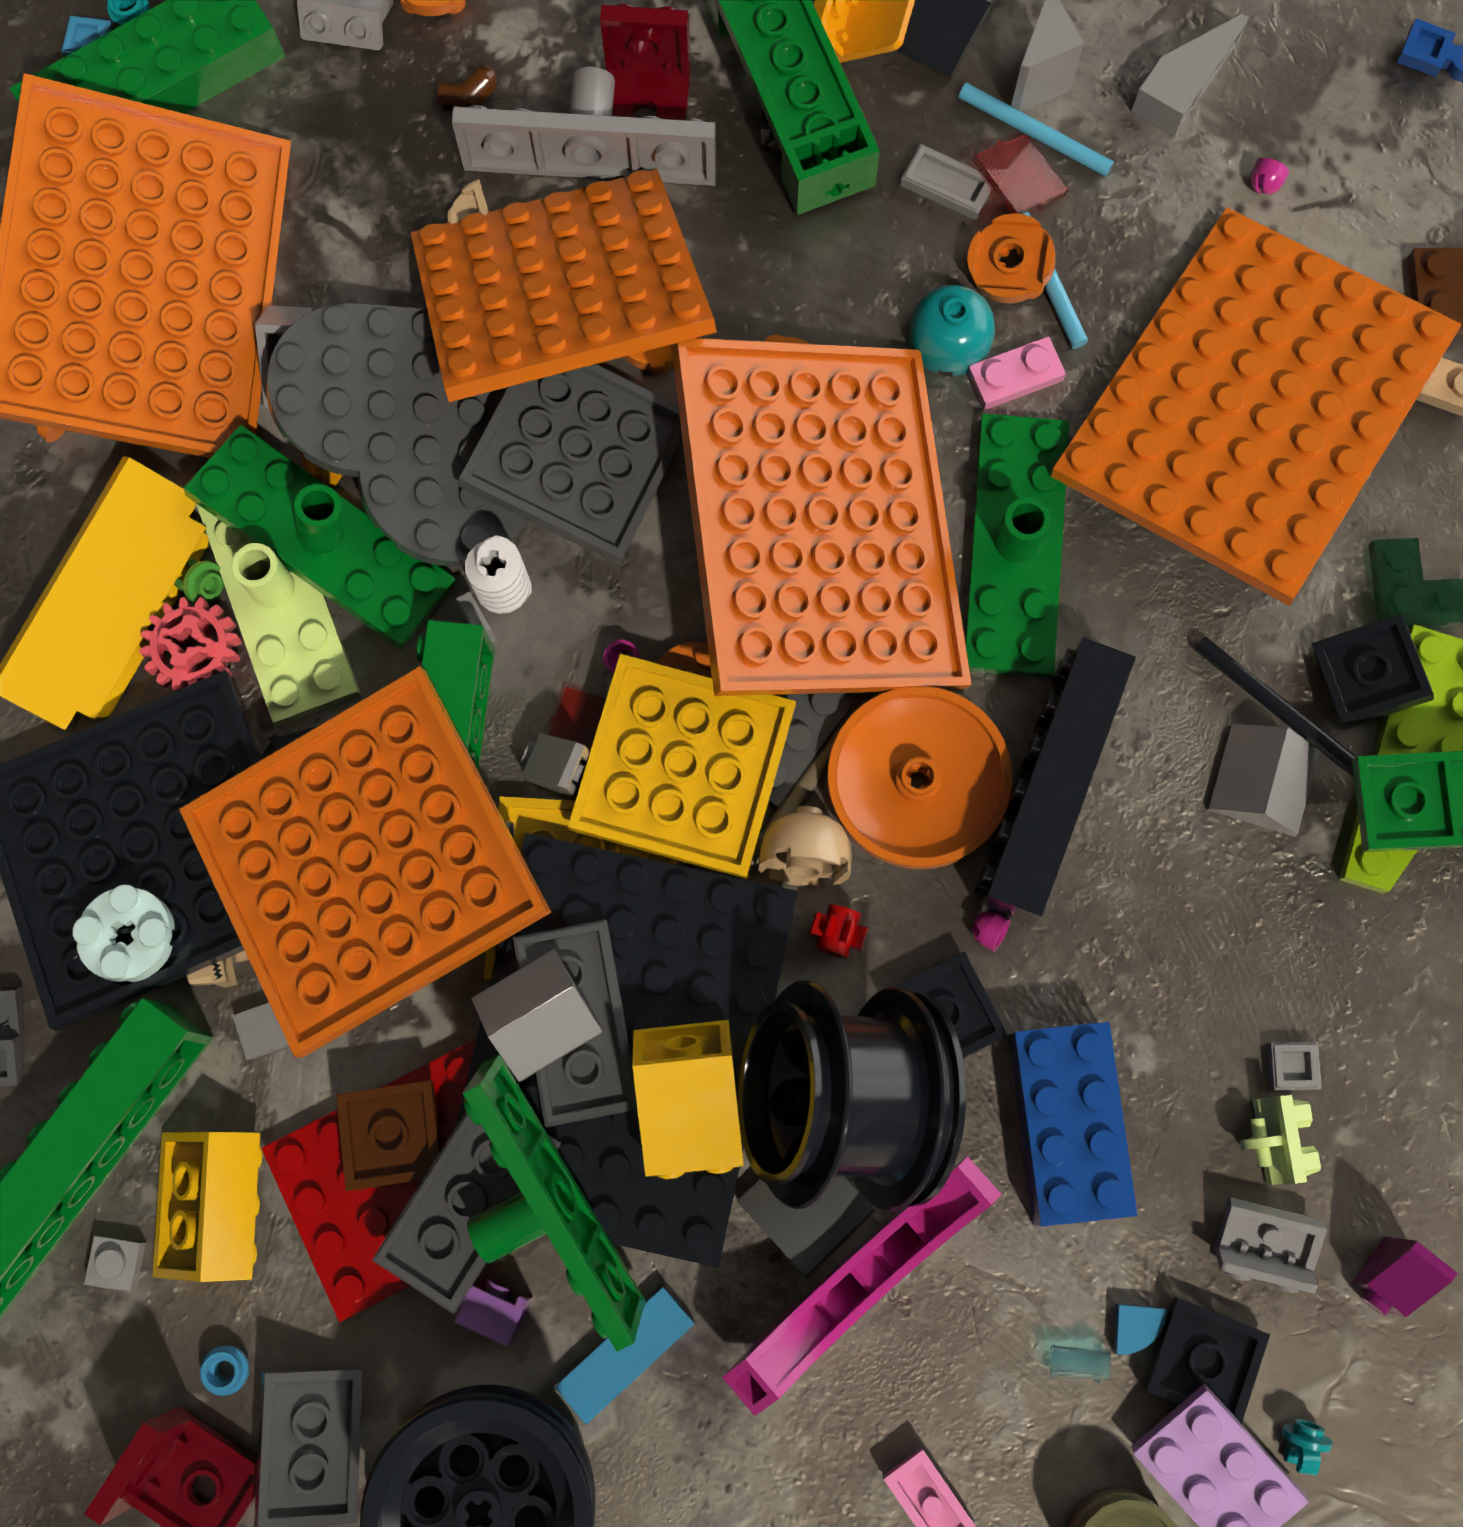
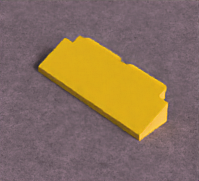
M122 457L0 663V697L64 730L68 727L76 711L94 720L97 717H108L113 712L144 658L140 654L139 649L150 646V642L141 636L142 631H149L148 628L151 625L149 617L154 615L160 619L165 616L163 610L165 603L173 608L182 592L174 583L177 579L184 581V577L190 568L186 564L188 560L196 559L200 561L209 544L208 537L204 533L207 527L190 518L197 504L185 496L183 488L130 457Z

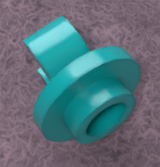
M1296 1419L1294 1425H1284L1281 1433L1288 1440L1284 1449V1461L1297 1464L1296 1471L1302 1474L1314 1476L1318 1474L1321 1465L1320 1452H1330L1333 1442L1324 1435L1325 1429L1322 1426L1303 1419Z

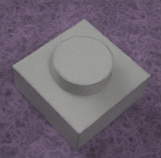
M102 1235L94 1236L84 1285L129 1292L137 1291L146 1242Z

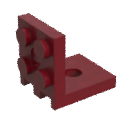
M626 3L601 5L600 27L606 71L610 72L615 79L612 116L634 117L633 115L638 109L650 108L655 111V117L660 119L686 120L692 71L688 10H678L670 6L660 8L634 7Z
M177 1407L142 1423L84 1515L101 1526L134 1507L161 1527H239L255 1502L257 1459L181 1407ZM198 1475L210 1477L216 1485V1494L211 1502H201L193 1494V1482Z

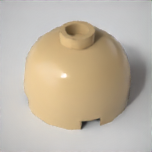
M801 806L796 808L795 812L785 814L770 824L764 833L758 870L762 873L766 868L770 869V879L789 885L819 887V878L832 877V885L841 884L848 880L851 874V842L843 827L834 819L823 815L821 809L812 806Z

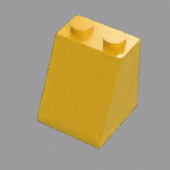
M729 1020L634 1030L632 1068L645 1176L657 1175L662 1179H673L682 1176L685 1172L706 1170L709 1173L720 1174L728 1172L734 1167L744 1166Z

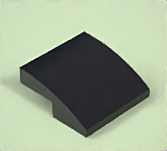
M915 0L903 44L893 52L953 80L969 45L974 44L993 5L986 0Z

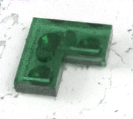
M1418 538L1373 540L1368 545L1377 621L1402 613L1408 629L1414 624L1425 628L1463 626V578L1424 580Z

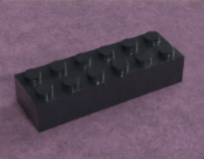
M1085 637L1082 638L1075 650L1067 648L1063 659L1058 663L1051 681V685L1058 687L1057 691H1051L1048 700H1045L1036 722L1037 727L1043 728L1042 733L1036 732L1033 741L1029 742L1020 765L1021 768L1027 769L1026 776L1021 774L1017 784L1014 783L1007 807V810L1012 811L1010 819L1004 818L992 840L989 851L996 853L994 862L988 861L976 883L974 894L981 896L977 906L978 909L998 912L1010 918L1011 922L1027 928L1042 917L1136 656Z

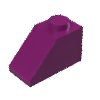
M1384 1237L1352 1280V1283L1364 1292L1360 1297L1361 1300L1380 1315L1386 1317L1388 1313L1407 1317L1449 1285L1458 1273L1416 1240Z

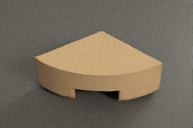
M480 179L463 187L462 193L456 198L448 211V222L451 224L461 222L465 216L472 213L487 215L489 211Z

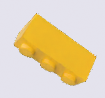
M162 1132L152 1277L195 1282L252 1280L253 1266L257 1259V1247L254 1242L255 1221L260 1208V1200L257 1194L258 1169L262 1163L260 1133Z

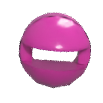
M1264 157L1259 158L1251 173L1252 188L1259 194L1263 192L1266 195L1276 193L1284 185L1289 169L1277 160Z
M617 640L606 648L603 662L613 675L620 654L626 655V651L631 652V657L641 659L639 650L630 641Z
M991 910L982 912L975 918L972 934L978 943L995 952L1007 934L1011 919Z

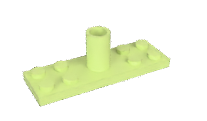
M197 504L203 525L207 527L205 531L217 565L221 568L219 571L273 724L279 727L361 696L326 596L288 570L268 546L249 542Z

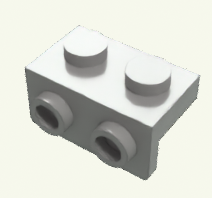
M297 0L300 36L304 40L380 50L384 44L382 23L393 6V0Z
M1229 1197L1214 1250L1220 1270L1237 1280L1250 1281L1256 1279L1272 1283L1285 1292L1298 1293L1299 1291L1315 1294L1318 1282L1314 1270L1328 1229L1325 1221Z

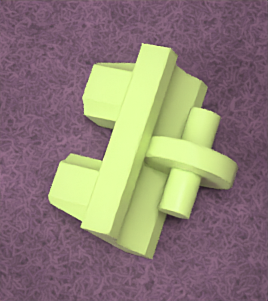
M1292 1095L1252 1099L1255 1119H1250L1253 1138L1240 1140L1241 1150L1255 1149L1258 1167H1264L1267 1185L1307 1182L1306 1176L1321 1170L1319 1152L1314 1146L1301 1147L1298 1128L1311 1126L1313 1118L1310 1103L1293 1100Z

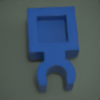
M1416 18L1409 30L1396 63L1433 77H1437L1443 68L1447 70L1454 80L1463 82V63L1461 61L1463 60V44L1460 46L1452 44L1456 33Z

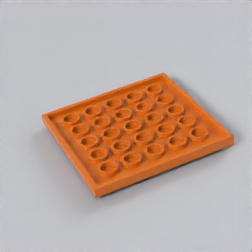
M658 169L636 171L627 177L607 182H593L587 187L568 192H554L545 198L526 203H511L505 208L487 212V215L472 213L465 216L461 222L454 224L450 222L430 224L421 230L411 232L443 385L449 402L717 333L712 311Z
M420 666L179 809L294 1057L297 1058L309 1055L552 913L427 672Z

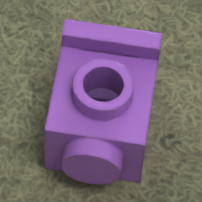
M487 1278L484 1285L479 1282L473 1284L459 1306V1312L454 1322L508 1346L514 1341L533 1296L523 1293L517 1300L510 1297L513 1289Z

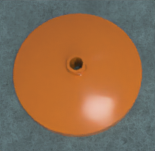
M914 686L884 692L864 703L848 718L839 731L830 753L827 784L835 816L856 845L874 858L887 864L901 868L923 870L956 863L978 850L990 838L1007 810L1011 797L1013 774L1009 751L1000 731L979 707L951 691L929 686ZM912 776H921L925 781V785H921L918 789L910 785Z

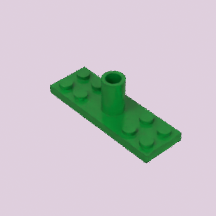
M982 413L979 432L965 645L970 672L1052 679L1055 674L1066 485L1054 479L1051 475L1054 466L1069 444L1070 421Z
M242 425L232 433L183 488L185 496L249 542L268 546L288 570L400 650L406 646L455 586L456 578L437 565L417 560L397 549L396 544L379 527L376 528L368 515Z
M1463 751L1357 756L1352 760L1363 853L1463 847Z
M497 1054L481 1064L462 1093L465 1097L464 1107L472 1122L476 1125H482L491 1140L489 1147L494 1160L501 1168L507 1167L520 1191L470 1217L467 1221L470 1240L479 1256L485 1262L493 1263L547 1234L567 1268L566 1277L571 1289L577 1296L583 1295L591 1308V1318L596 1331L602 1338L608 1337L616 1352L634 1344L646 1300L501 1055Z

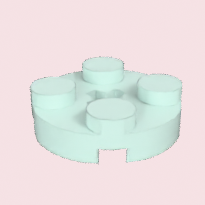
M119 885L115 889L99 895L87 906L81 918L74 924L73 937L77 941V951L82 962L94 974L114 982H136L156 973L168 960L173 947L170 945L172 939V929L175 930V924L169 908L159 898L145 890L137 889L130 885ZM134 923L136 928L131 932V936L134 939L133 942L129 945L123 942L116 943L119 928L123 925L128 927Z

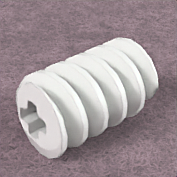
M495 535L477 544L468 553L465 561V574L480 604L488 611L497 614L511 613L520 608L531 595L532 587L527 570L516 545L509 539Z

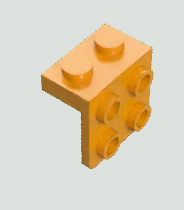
M815 0L814 7L839 62L843 63L899 49L904 41L915 0Z

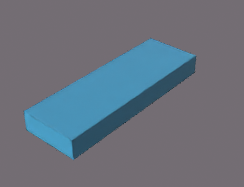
M663 1286L645 1303L634 1344L616 1352L609 1338H607L554 1388L587 1425L684 1335L695 1322Z

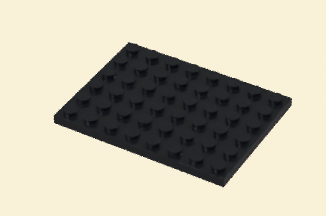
M526 833L521 855L552 913L499 943L489 987L518 971L513 937L607 920L632 1060L634 1030L729 1020L738 1105L739 1078L744 1049L757 1017L765 1007L776 999L798 891ZM480 1022L464 1090L481 1064L499 1054L488 1038L482 1022ZM511 1072L546 1133L562 1143L558 1153L612 1244L719 1268L740 1166L720 1174H713L702 1170L685 1172L682 1176L673 1179H662L657 1175L646 1177L638 1110L545 1127L536 1073L518 1082ZM464 1095L462 1097L455 1129L466 1113L464 1107ZM741 1137L742 1153H743L744 1145H743V1141H742V1137Z

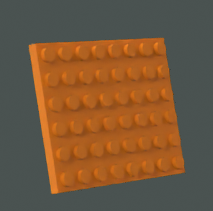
M23 73L0 223V418L211 458L240 425L256 435L262 384L255 323L267 306L272 305L291 141Z
M1226 207L1054 466L1051 477L1290 606L1462 324Z
M694 338L671 344L714 696L887 692L893 689L914 686H929L944 690H964L971 686L921 352L915 349Z

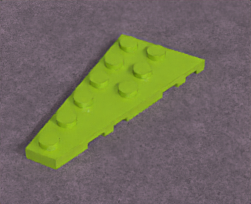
M1414 624L1408 630L1434 693V700L1385 715L1373 755L1463 751V639ZM1357 812L1339 880L1385 894L1392 889L1418 850L1363 853Z

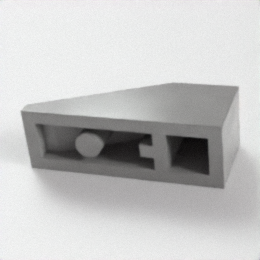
M1241 13L1163 55L1152 71L1145 68L1132 89V92L1137 97L1131 112L1175 137L1239 42L1249 17Z

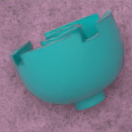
M943 285L929 291L917 303L909 322L908 339L910 349L919 350L922 355L923 366L935 373H938L939 370L953 372L952 375L967 373L970 365L984 361L988 357L995 337L994 313L987 300L975 290L961 285Z

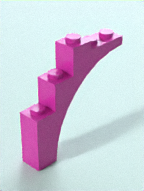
M967 1156L953 1167L945 1185L932 1200L921 1206L904 1207L895 1211L865 1242L845 1256L811 1292L792 1305L722 1378L752 1414L756 1416L780 1399L799 1377L887 1292L942 1244L992 1206L1002 1194Z

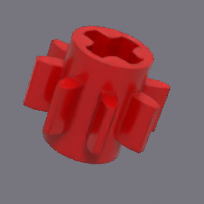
M828 904L826 914L816 912L809 932L810 936L818 938L815 949L842 959L849 958L851 949L861 951L868 931L867 927L859 925L862 914L836 904Z

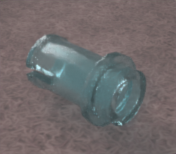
M1095 1344L1094 1349L1050 1346V1377L1093 1379L1094 1384L1100 1385V1380H1110L1111 1353L1110 1350L1101 1349L1100 1344Z

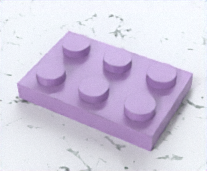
M1205 1384L1131 1446L1135 1457L1199 1527H1281L1309 1503L1305 1493Z

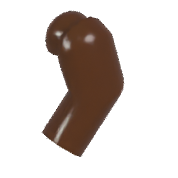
M481 66L473 71L461 85L440 82L438 87V103L440 105L467 108L475 105L480 106L497 87L496 72L489 66Z

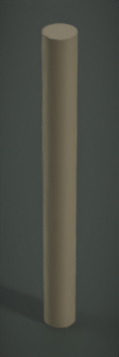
M837 727L760 831L748 877L744 880H748L759 865L764 833L770 824L785 814L793 813L796 808L801 807L828 771L830 753L834 741L841 730Z

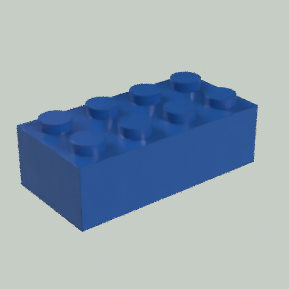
M1110 1022L1017 1031L1009 1034L1008 1043L1033 1225L1043 1227L1138 1216Z

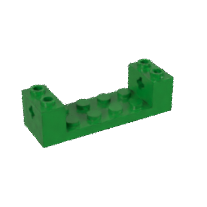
M703 0L718 37L730 34L782 152L781 180L796 214H802L876 186L880 150L812 0Z

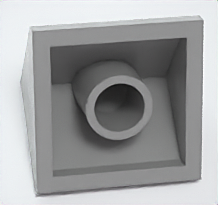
M1060 0L1044 1L1023 58L1011 104L1012 107L1021 112L1071 91L1085 43Z
M1231 724L1207 810L1296 837L1299 832L1319 750L1289 727Z
M555 949L471 998L488 1038L518 1082L523 1081L603 1033Z

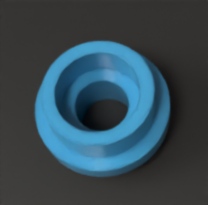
M222 1345L209 1351L201 1362L200 1378L202 1384L209 1392L215 1395L226 1396L240 1390L248 1379L249 1361L244 1352L235 1346ZM222 1361H228L233 1366V1374L229 1379L223 1378L219 1373V1365Z

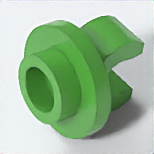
M189 559L186 564L190 568L184 577V581L177 579L174 585L183 591L190 601L196 603L198 598H204L210 604L219 597L224 587L219 571L221 568L207 560L197 561L196 559Z

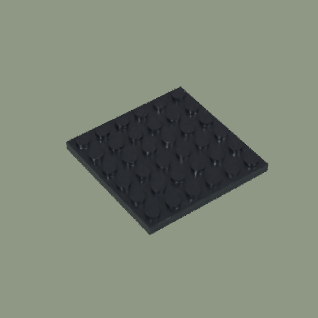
M226 670L0 765V875L50 1029L59 1031L245 951L179 810L262 760L232 677ZM119 885H130L153 894L166 904L174 918L175 930L172 929V939L170 945L173 947L168 960L156 973L141 981L114 982L94 974L82 962L77 951V941L73 937L74 924L81 918L87 906L99 895L115 889ZM134 923L128 927L123 925L119 928L116 943L123 942L129 945L133 942L134 939L131 936V932L136 928Z

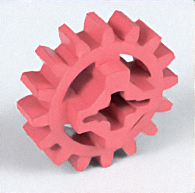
M185 597L180 598L178 609L174 610L165 603L163 605L165 613L163 618L160 619L154 615L149 617L155 628L153 631H142L141 636L150 642V646L139 649V652L144 658L151 660L144 666L145 670L152 676L157 675L156 682L165 689L172 684V690L177 691L224 670L230 676L233 675L226 666L228 662H240L241 657L232 650V647L242 644V640L236 633H230L237 625L230 617L224 618L226 612L216 604L210 608L204 598H198L193 607ZM209 623L214 626L217 632L218 642H214L209 638L212 631L209 628ZM196 641L201 645V646H197V645H196V647H188V648L186 649V652H185L181 647H179V646H182V647L194 646V644L196 643ZM164 650L172 655L170 664L173 665L172 670L165 661Z

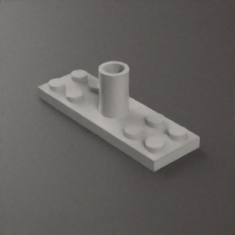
M583 67L574 72L569 114L534 112L524 108L512 110L487 109L486 107L475 105L468 108L453 107L452 125L464 171L615 180L627 177L636 171L658 169L663 183L708 186L716 185L715 122H704L695 118L668 120L655 116H644L642 118L612 116L615 79L610 72L598 67Z

